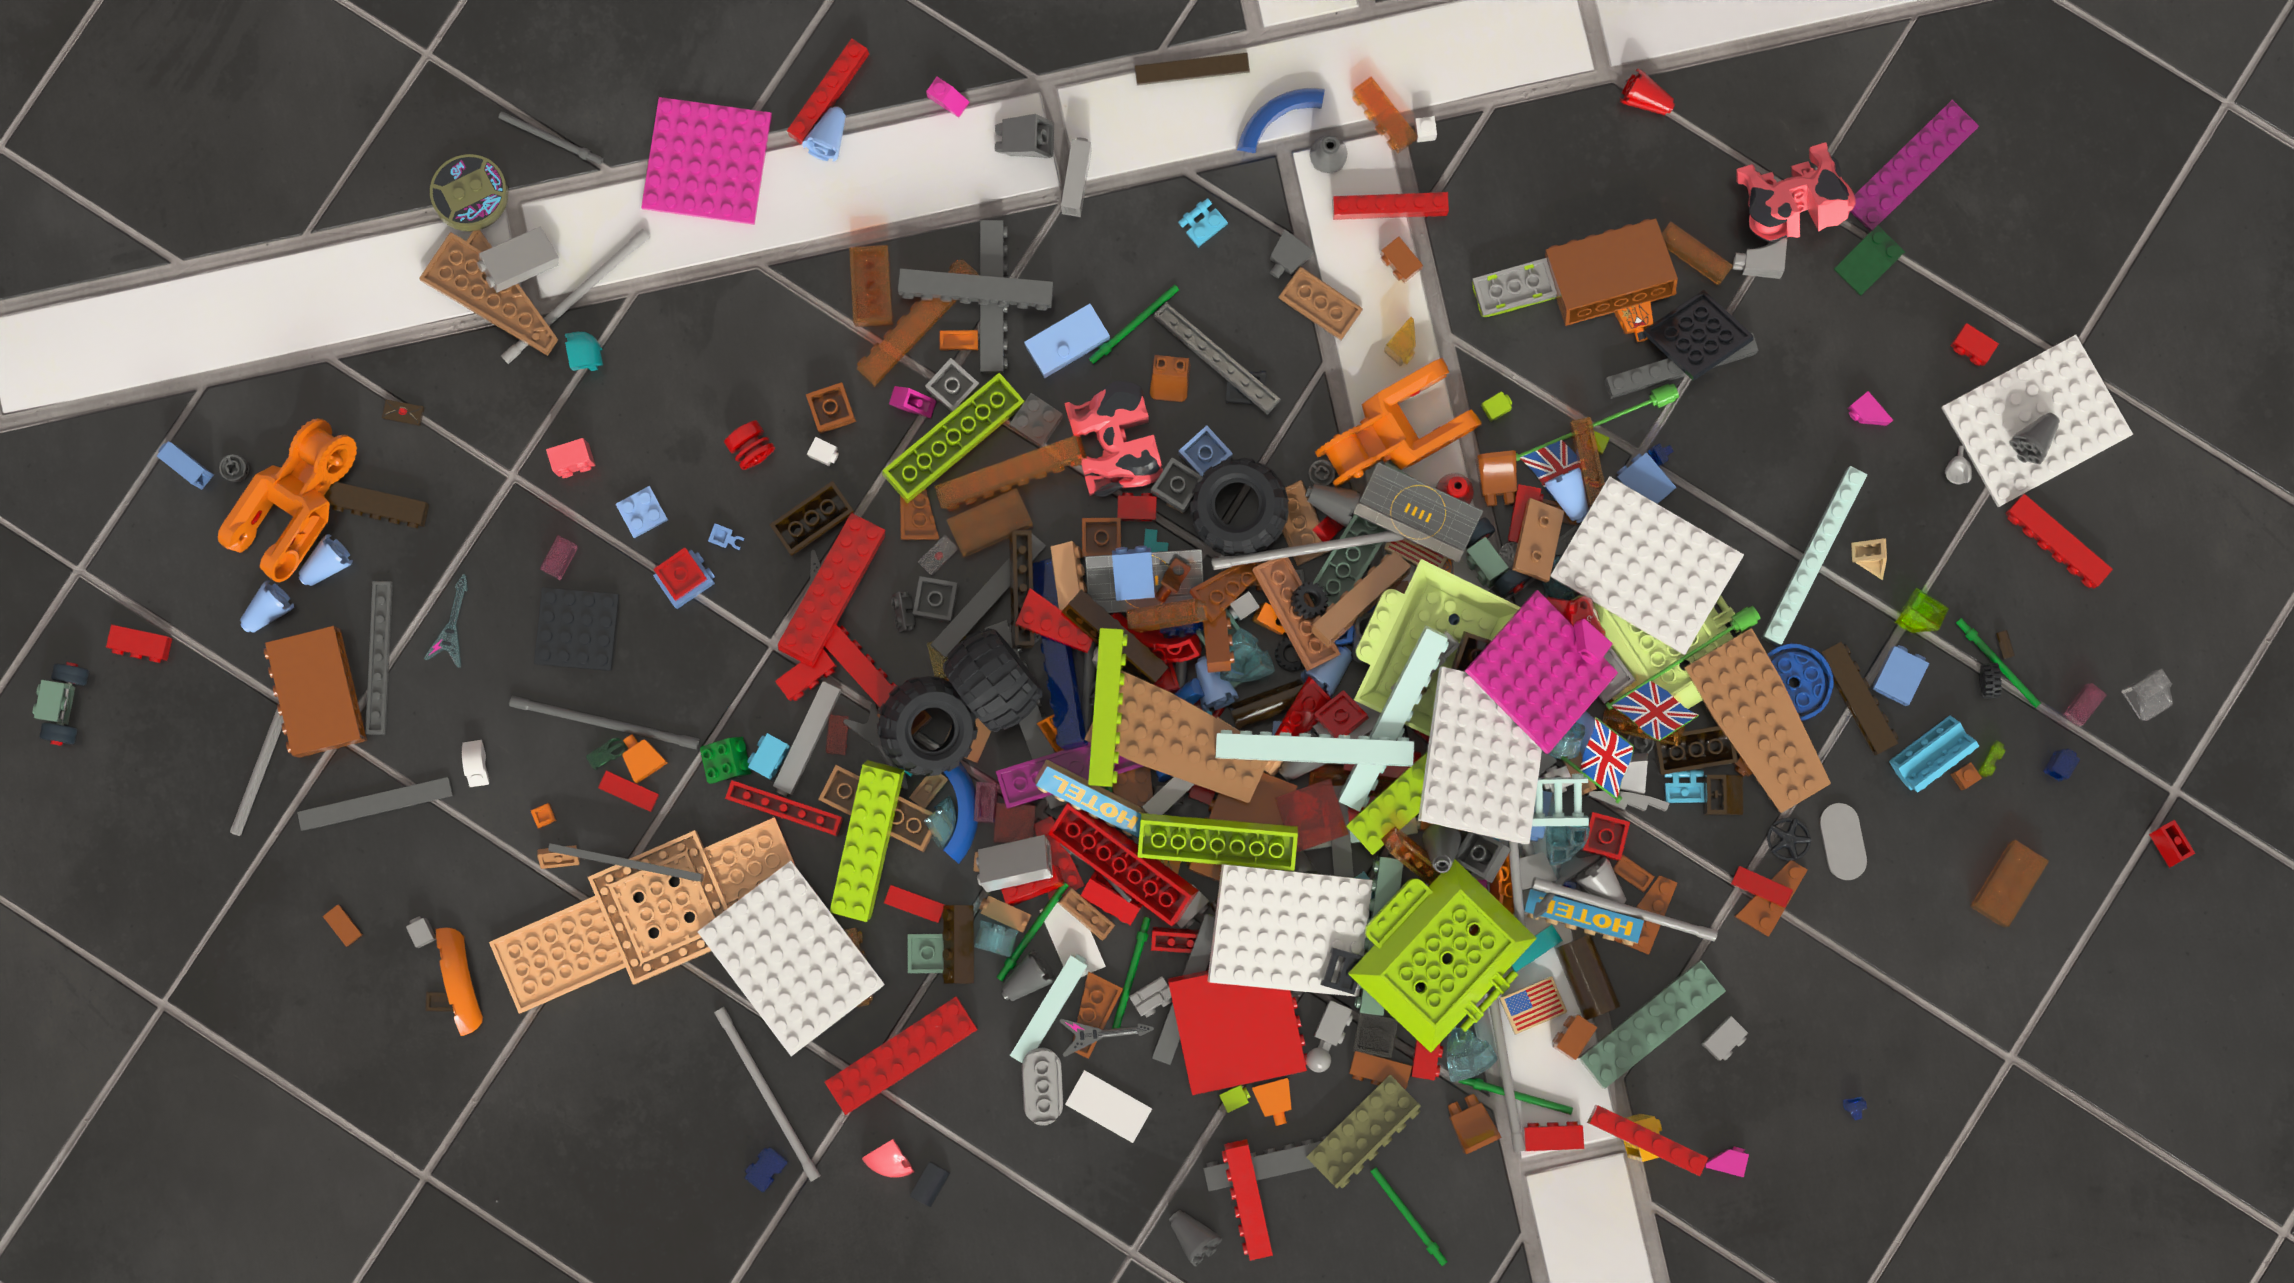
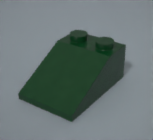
M1877 225L1834 270L1861 296L1905 251Z

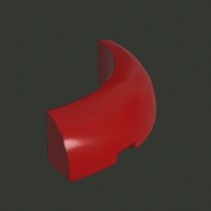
M1121 612L1110 613L1126 630L1134 634L1136 639L1147 646L1155 656L1163 660L1164 664L1167 662H1184L1201 655L1202 645L1196 632L1178 638L1157 637L1133 626Z

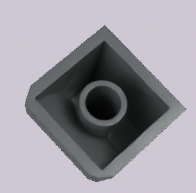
M1031 114L1002 119V123L995 125L996 135L1002 136V141L995 143V152L1009 156L1053 157L1054 124L1052 121L1040 115Z

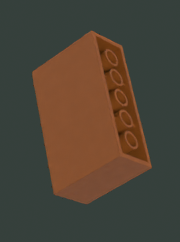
M1645 219L1635 225L1628 224L1621 229H1610L1603 234L1589 235L1582 240H1571L1567 244L1553 245L1546 249L1545 258H1547L1556 288V300L1565 326L1676 295L1678 278L1657 219Z
M331 626L265 643L264 654L266 659H269L271 666L268 667L269 675L271 678H274L275 682L273 692L275 697H278L280 703L277 705L279 715L283 716L284 720L282 730L284 735L287 734L289 741L286 742L288 753L300 758L367 741L341 629Z
M1263 772L1250 803L1215 791L1218 797L1216 800L1212 799L1208 809L1211 812L1210 817H1205V819L1282 825L1297 786ZM1187 862V865L1190 866L1189 871L1220 883L1222 865Z

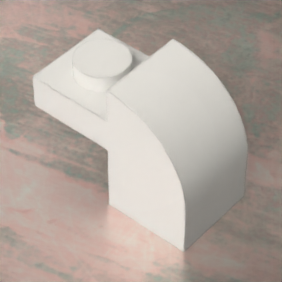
M482 740L464 742L462 744L463 769L470 787L489 784L485 765L486 754Z

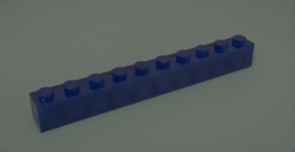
M1052 559L1032 563L1033 591L1059 608ZM1040 635L1042 637L1041 651L1045 655L1043 665L1048 673L1046 683L1052 697L1049 701L1051 708L1054 710L1052 719L1055 728H1057V745L1065 751L1087 746L1072 648Z

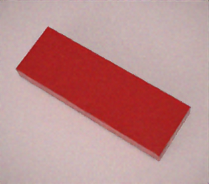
M608 771L605 772L598 787L652 812L659 797V794Z
M1739 866L1731 882L1732 885L1783 908H1786L1793 893L1792 889Z
M890 885L884 904L937 923L941 919L943 906H945L942 903Z

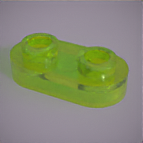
M1996 741L1978 771L1979 775L1986 778L1987 775L1991 776L1996 769L1995 762L1997 759L2000 760L2006 751L2003 743Z

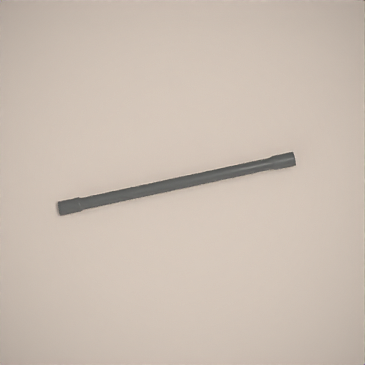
M513 695L510 699V707L540 712L670 742L697 750L700 739L691 736L647 728L543 704Z

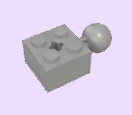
M1331 1000L1328 1001L1314 1033V1037L1321 1040L1319 1046L1310 1050L1306 1057L1308 1067L1314 1072H1324L1329 1068L1331 1064V1056L1329 1054L1331 1045L1337 1046V1043H1342L1346 1034L1343 1032L1345 1025H1350L1354 1016L1350 1014L1351 1009Z

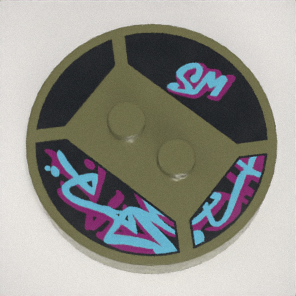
M465 154L451 158L439 167L431 181L430 199L436 213L448 226L461 231H477L490 226L502 215L508 202V186L501 170L491 160L479 155Z

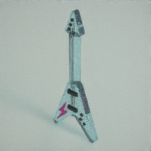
M462 575L455 586L457 591L449 623L425 655V660H429L441 651L447 650L458 668L461 667L456 623L464 591L468 590L466 575Z

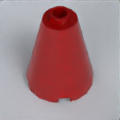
M1636 69L1635 71L1638 73L1636 76L1632 74L1622 91L1624 98H1620V102L1661 115L1670 114L1675 106V103H1673L1674 98L1643 70Z
M1447 474L1439 480L1436 486L1437 490L1468 504L1473 499V485L1462 474Z

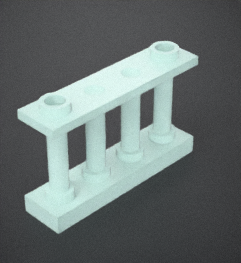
M1579 773L1572 774V777L1538 778L1532 826H1589V818L1582 812V783H1588V778ZM1554 783L1555 813H1553V816H1545V813H1543L1542 784ZM1562 783H1574V812L1572 816H1564V813H1562Z

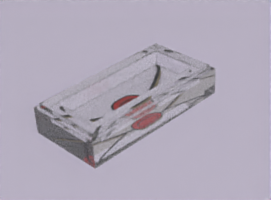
M944 535L918 563L932 576L959 548Z

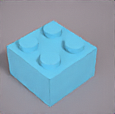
M767 733L766 736L760 738L757 744L759 746L757 752H753L749 757L748 763L750 764L748 767L773 781L791 747Z

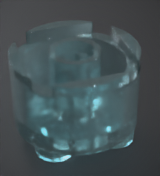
M1576 722L1548 754L1559 759L1562 756H1568L1567 759L1577 757L1583 742L1585 726Z
M981 920L974 947L1010 957L1018 930L1007 928L1005 931L1004 926L993 924V927H991L992 923Z

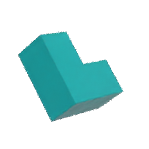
M1145 529L1144 546L1151 548V552L1168 551V543L1157 542V530Z

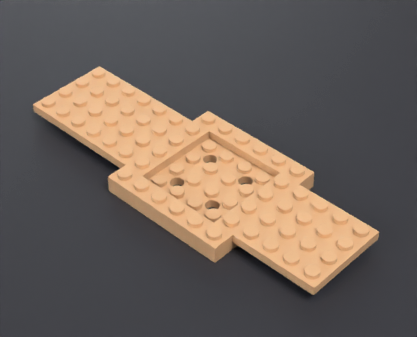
M774 817L706 848L703 847L697 831L694 830L630 858V860L703 874L704 879L702 882L679 878L680 884L677 887H672L669 881L673 876L614 865L588 877L595 894L594 897L489 942L518 1013L521 1014L623 968L627 969L632 983L637 984L710 952L711 949L699 935L698 931L789 861H792L795 865L776 818ZM637 892L644 894V900L641 903H637L634 900V895ZM687 912L695 914V920L692 923L685 921V914ZM653 927L659 930V936L655 939L649 936V930Z

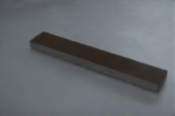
M1248 52L1135 65L1137 86L1250 73Z

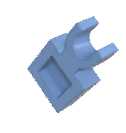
M714 523L708 542L724 548L729 543L733 548L740 550L741 547L735 545V540L740 539L743 541L744 538L740 536L733 537L731 536L733 530Z

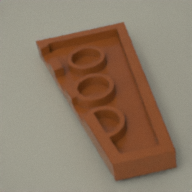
M926 489L909 503L900 495L901 540H939Z
M1259 562L1232 566L1190 589L1189 593L1211 623L1257 579L1252 569L1260 565Z
M1788 861L1771 880L1793 890L1790 901L1805 876L1807 869L1794 861ZM1755 895L1734 917L1769 937L1785 908Z
M1659 875L1636 908L1665 916L1677 882ZM1644 920L1638 944L1634 943L1633 946H1625L1649 955L1661 925ZM1614 939V941L1622 944L1621 939Z
M1088 971L1076 1023L1103 1030L1123 988ZM1097 1041L1076 1051V1053L1089 1059Z

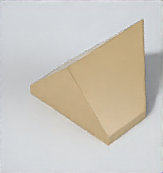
M1886 539L1851 543L1852 562L1857 563L1883 580L1887 560Z

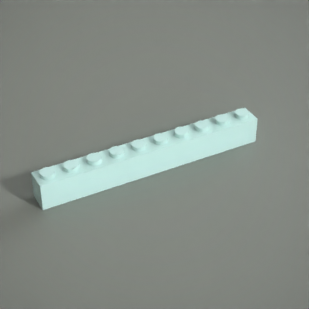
M1852 466L1845 470L1761 639L1777 647L1782 645L1867 474Z
M1425 625L1369 735L1370 740H1378V737H1390L1391 741H1396L1398 737H1402L1405 730L1403 726L1406 721H1410L1414 713L1412 711L1414 704L1418 705L1422 698L1421 691L1423 687L1428 686L1431 680L1429 675L1432 669L1436 670L1439 665L1440 659L1438 657L1440 653H1444L1449 645L1447 635ZM1355 764L1338 796V801L1360 812L1361 808H1365L1370 799L1368 794L1370 790H1375L1378 784L1377 777L1379 773L1384 772L1386 765Z
M1221 730V733L1216 734L1215 758L1412 767L1414 741H1409V738L1398 737L1397 741H1391L1390 737H1378V740H1370V736H1358V739H1350V735H1339L1338 738H1331L1329 734H1319V737H1311V734L1299 733V737H1296L1286 732H1281L1280 736H1272V732H1260V735H1252V731H1240V734H1232V730Z

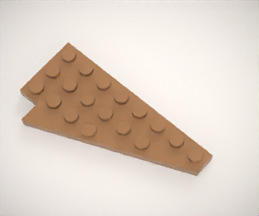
M480 230L473 231L467 241L450 232L419 277V280L548 356L558 339L520 285L516 284L496 293L495 289L488 285L485 272L480 271L477 264L479 253L492 248Z

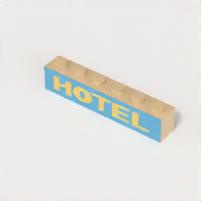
M1049 760L1045 761L1035 778L1036 786L1040 791L1044 793L1049 792L1056 799L1071 803L1077 810L1083 809L1095 819L1101 818L1105 820L1106 824L1122 829L1129 836L1139 837L1141 813L1148 814L1143 808L1100 786L1088 785V780Z
M1530 889L1524 913L1528 914V918L1534 919L1535 905L1537 902L1540 903L1547 893ZM1554 896L1548 904L1547 911L1539 916L1545 918L1547 923L1557 925L1560 922L1565 924V928L1575 931L1578 927L1584 929V933L1595 936V933L1603 934L1604 939L1614 941L1615 938L1621 939L1622 944L1633 946L1634 943L1638 944L1644 920Z

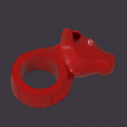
M1582 596L1575 600H1564L1545 597L1573 627L1577 621L1585 619L1605 636L1606 630L1600 623L1592 598Z

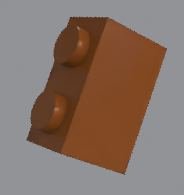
M1399 236L1381 250V261L1394 270L1392 273L1398 281L1402 280L1405 283L1423 267V264Z

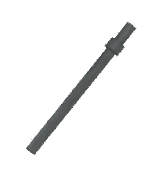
M501 111L499 114V119L579 155V158L591 160L599 165L603 163L604 158L591 153V150L585 147L580 148Z

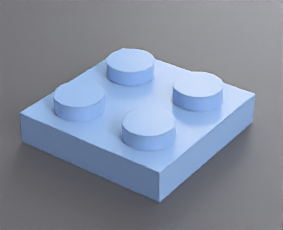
M650 486L616 503L633 538L668 521Z

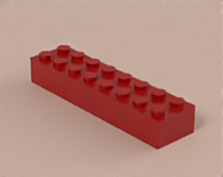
M853 513L850 514L778 643L779 651L810 667L814 666L884 540V529Z
M1071 803L1066 804L1048 833L1170 926H1173L1181 919L1199 891L1158 859L1138 858L1139 845L1116 828L1106 824L1105 820L1101 818L1095 819L1087 811L1075 809Z
M955 997L825 1081V1084L844 1114L847 1115L977 1031L978 1028L959 998Z

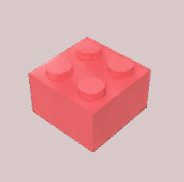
M584 438L546 449L552 471L558 477L567 478L572 476L573 472L579 470L580 472H586L591 470L592 466H595L589 443Z

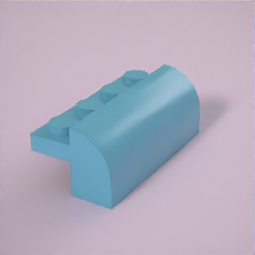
M1950 715L1889 762L1902 782L1910 790L1914 789L1916 792H1919L1952 766H1955L1964 757L1971 754L1979 745L1976 740L1966 734L1961 723Z

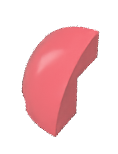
M894 1139L862 1158L871 1170L883 1176L896 1178L915 1172Z

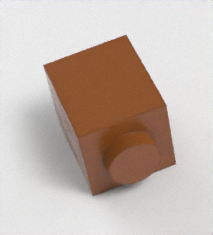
M1971 762L1950 774L1960 790L1967 789L1982 779Z

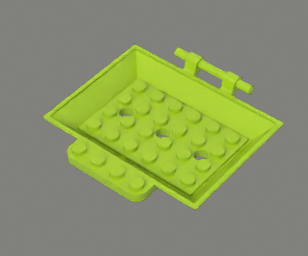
M1454 859L1451 868L1447 872L1441 873L1429 887L1417 878L1409 879L1365 927V935L1374 946L1348 974L1429 1052H1432L1466 1014L1468 1018L1460 1026L1465 1032L1474 1022L1477 1023L1484 1016L1483 1013L1500 994L1503 995L1510 987V983L1518 976L1514 970L1505 978L1502 977L1503 974L1537 938ZM1473 924L1478 926V932L1475 935L1469 933V927ZM1450 953L1452 960L1447 964L1443 963V955ZM1419 982H1424L1425 989L1422 992L1415 990V986ZM1494 986L1495 989L1477 1008L1476 1004Z

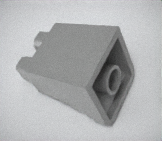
M1787 237L1773 241L1760 248L1747 249L1746 253H1736L1733 258V269L1743 270L1742 275L1780 279L1785 269Z

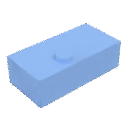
M1088 304L1028 339L1024 344L1041 374L1046 378L1099 347L1104 342L1109 341L1110 335L1091 304Z

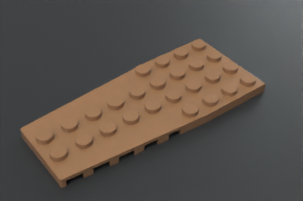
M1752 628L1684 667L1710 714L1733 744L1737 753L1740 754L1746 766L1754 774L1756 780L1761 784L1779 812L1782 813L1831 784L1781 677Z
M1122 671L1121 673L1125 674L1124 685H1120V693H1123V705H1119V713H1122V722L1117 726V732H1120L1121 735L1120 744H1116V752L1137 764L1250 803L1268 761L1215 758L1216 734L1221 733V730H1232V734H1240V731L1178 696ZM1093 722L1085 737V740L1092 742Z

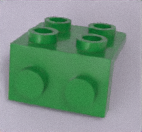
M743 737L727 738L700 748L706 779L709 784L751 774Z

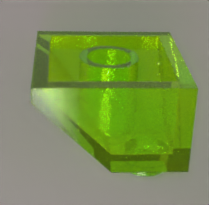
M1915 588L1900 611L1895 623L1911 633L1938 631L1949 608L1918 588Z

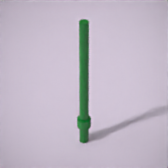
M1174 284L1107 343L1104 342L1100 345L1099 350L1088 358L1089 361L1094 364L1103 355L1109 354L1118 342L1179 291L1178 287Z
M1960 618L1956 624L1966 633L1965 636L1969 641L1972 640L1993 663H1998L2000 671L2035 708L2038 707L2041 702L1978 636L1979 633Z
M1064 882V885L1056 890L1010 958L1007 957L1004 967L996 978L1003 982L1010 970L1015 968L1017 965L1016 961L1069 885Z
M1147 917L1143 918L1140 932L1138 931L1136 935V946L1112 1029L1120 1028L1143 946L1149 936L1147 932L1151 919Z
M1462 1075L1459 1077L1458 1083L1472 1086L1475 1090L1481 1091L1482 1089L1505 1096L1503 1087L1483 1082V1079L1479 1078L1472 1079ZM1514 1091L1515 1099L1569 1115L1572 1114L1573 1107Z
M1375 1167L1370 1171L1427 1246L1426 1249L1430 1255L1433 1254L1441 1266L1445 1265L1448 1261L1440 1252L1438 1244L1431 1240L1384 1176Z

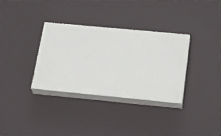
M1057 903L1044 922L1063 967L1071 955L1076 956V954L1087 959L1085 963L1088 966L1081 977L1087 975L1088 971L1092 973L1106 967L1091 931Z
M1085 1070L1065 1104L1132 1143L1135 1141L1152 1110L1147 1105Z

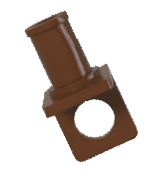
M1175 558L1161 580L1162 586L1155 594L1156 599L1164 603L1172 591L1177 593L1182 581L1191 570V566ZM1176 565L1182 566L1184 573L1181 575L1175 574L1173 567Z

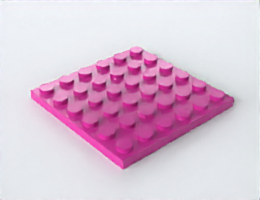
M659 97L641 208L643 210L755 225L772 113Z
M1538 590L1529 597L1465 670L1546 754L1551 752L1618 674L1604 657L1595 664L1588 663L1582 658V655L1577 650L1574 627Z

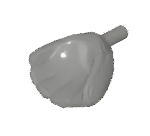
M1959 446L1958 456H1955L1945 469L1947 479L1955 484L1968 483L1972 478L1971 465L1963 457L1964 446Z

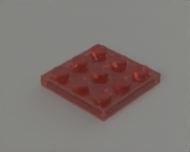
M1331 779L1275 797L1283 825L1298 827L1296 853L1349 834Z

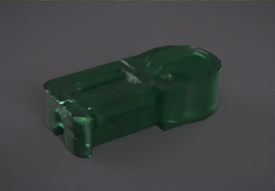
M612 738L601 747L589 753L586 758L592 768L598 770L597 767L602 766L610 761V759L615 760L621 757L626 752V745L623 740ZM614 741H620V742L617 743L616 745H614V746H612L611 748H609V746L611 745L612 742H614ZM623 745V750L620 754H611L612 751Z

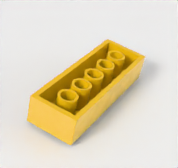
M1637 1114L1626 1117V1119L1657 1134H1660L1659 1131H1662L1660 1120L1656 1119L1655 1116ZM1623 1140L1628 1158L1641 1162L1659 1158Z

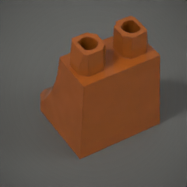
M1154 356L1149 392L1151 398L1174 402H1184L1186 400L1191 368L1189 358Z
M1516 451L1477 455L1475 463L1481 496L1484 497L1486 507L1497 506L1496 496L1503 495L1504 505L1514 504L1517 492Z
M1474 1094L1464 1098L1468 1106L1464 1110H1461L1457 1101L1448 1105L1451 1115L1449 1116L1465 1154L1502 1138L1482 1102H1479Z

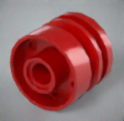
M757 420L738 427L724 441L731 454L740 451L735 460L740 462L739 466L742 470L761 463L775 450L774 445L769 443L770 439L768 437L759 439L763 435L764 430Z

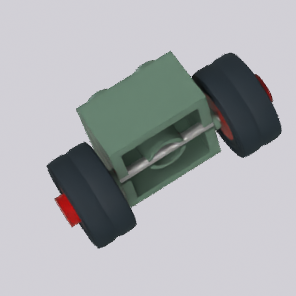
M1484 517L1479 519L1466 547L1467 561L1465 562L1471 571L1475 570L1477 572V579L1483 586L1486 585L1490 588L1495 585L1503 597L1513 593L1516 594L1524 588V585L1531 577L1512 569L1508 570L1506 563L1488 541V538L1495 532V528L1488 518Z
M66 662V665L54 664L51 679L64 683L41 680V684L37 687V703L33 706L34 718L56 724L42 723L39 738L51 741L50 744L62 746V743H75L77 729L64 726V724L68 725L75 692V687L72 684L86 685L89 670L80 668L75 663Z

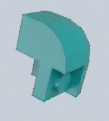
M587 332L565 334L568 341L565 344L569 366L573 371L585 368L595 371L598 370V366L603 365L600 352L602 350L601 345L592 334Z

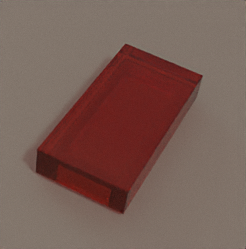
M830 715L826 745L827 754H846L848 726L843 721L845 719L849 720V716Z

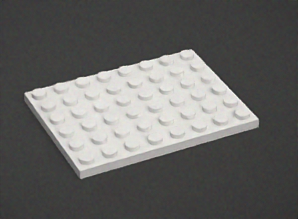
M2077 335L2070 337L1941 407L1997 507L2004 505L2133 435ZM2047 413L2055 414L2059 418L2060 423L2044 461L2041 464H2034L2028 461L2026 463L2021 462L2017 458L2018 454L2009 444L2011 438Z
M1609 476L1550 577L1582 596L1592 598L1594 603L1685 655L1744 554Z
M1446 667L1439 668L1418 820L1525 845L1530 844L1542 749L1463 671Z
M789 861L698 931L699 935L790 1056H793L885 985L792 861Z
M1222 864L1207 981L1231 985L1359 996V984H1357L1355 995L1322 986L1320 983L1326 974L1331 957V947L1364 956L1365 927L1369 918L1373 880ZM1342 956L1338 957L1331 982L1336 983L1343 960Z

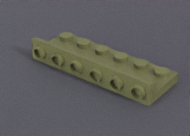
M1389 1075L1306 1157L1336 1188L1339 1186L1344 1188L1351 1181L1349 1177L1353 1173L1357 1175L1365 1167L1363 1163L1367 1159L1371 1161L1378 1154L1377 1149L1381 1145L1385 1147L1392 1140L1390 1136L1395 1131L1399 1133L1406 1127L1404 1122L1409 1118L1414 1119L1421 1112L1419 1110L1421 1105Z

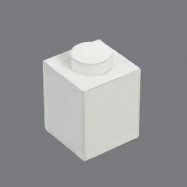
M1435 116L1416 118L1414 123L1416 142L1436 140Z
M815 437L807 455L830 466L831 462L835 463L839 453H837L838 449L836 446Z

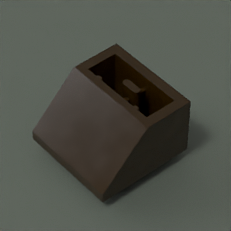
M1703 776L1705 794L1704 815H1743V776Z

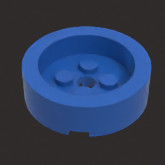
M1801 644L1783 645L1767 654L1781 677L1801 721H1805L1821 712L1828 704L1833 689V674L1825 658L1813 648ZM1795 677L1799 680L1797 688L1789 686L1790 678Z

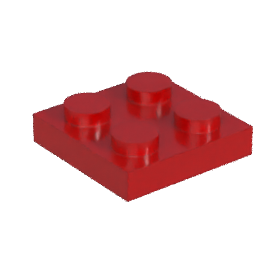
M683 548L653 569L675 601L708 580L686 548Z
M1344 690L1314 713V717L1334 738H1338L1339 735H1349L1369 719L1368 714Z

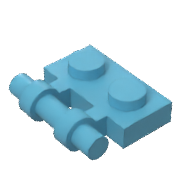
M1208 198L1203 202L1200 201L1195 209L1190 213H1185L1183 218L1178 221L1182 228L1187 224L1190 225L1191 228L1186 231V234L1198 248L1228 224L1216 208L1211 212L1207 210L1212 205ZM1202 213L1204 218L1196 223L1194 218Z
M1694 769L1664 774V778H1672V783L1664 784L1665 802L1704 803V783H1696V777H1703L1704 771ZM1689 777L1690 783H1679V778Z

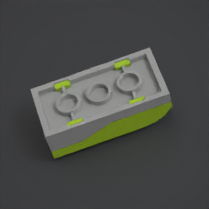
M1547 258L1472 279L1473 291L1480 314L1483 317L1494 316L1555 299L1557 296Z

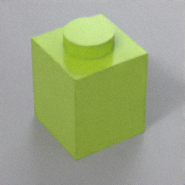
M1500 392L1483 402L1481 407L1489 421L1492 422L1511 410L1512 401L1507 394L1504 395L1503 392Z
M1241 1085L1219 1095L1227 1113L1248 1104L1247 1099L1250 1098L1246 1087L1242 1088Z

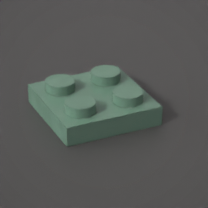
M908 934V973H943L944 958L942 953L944 948L942 934Z

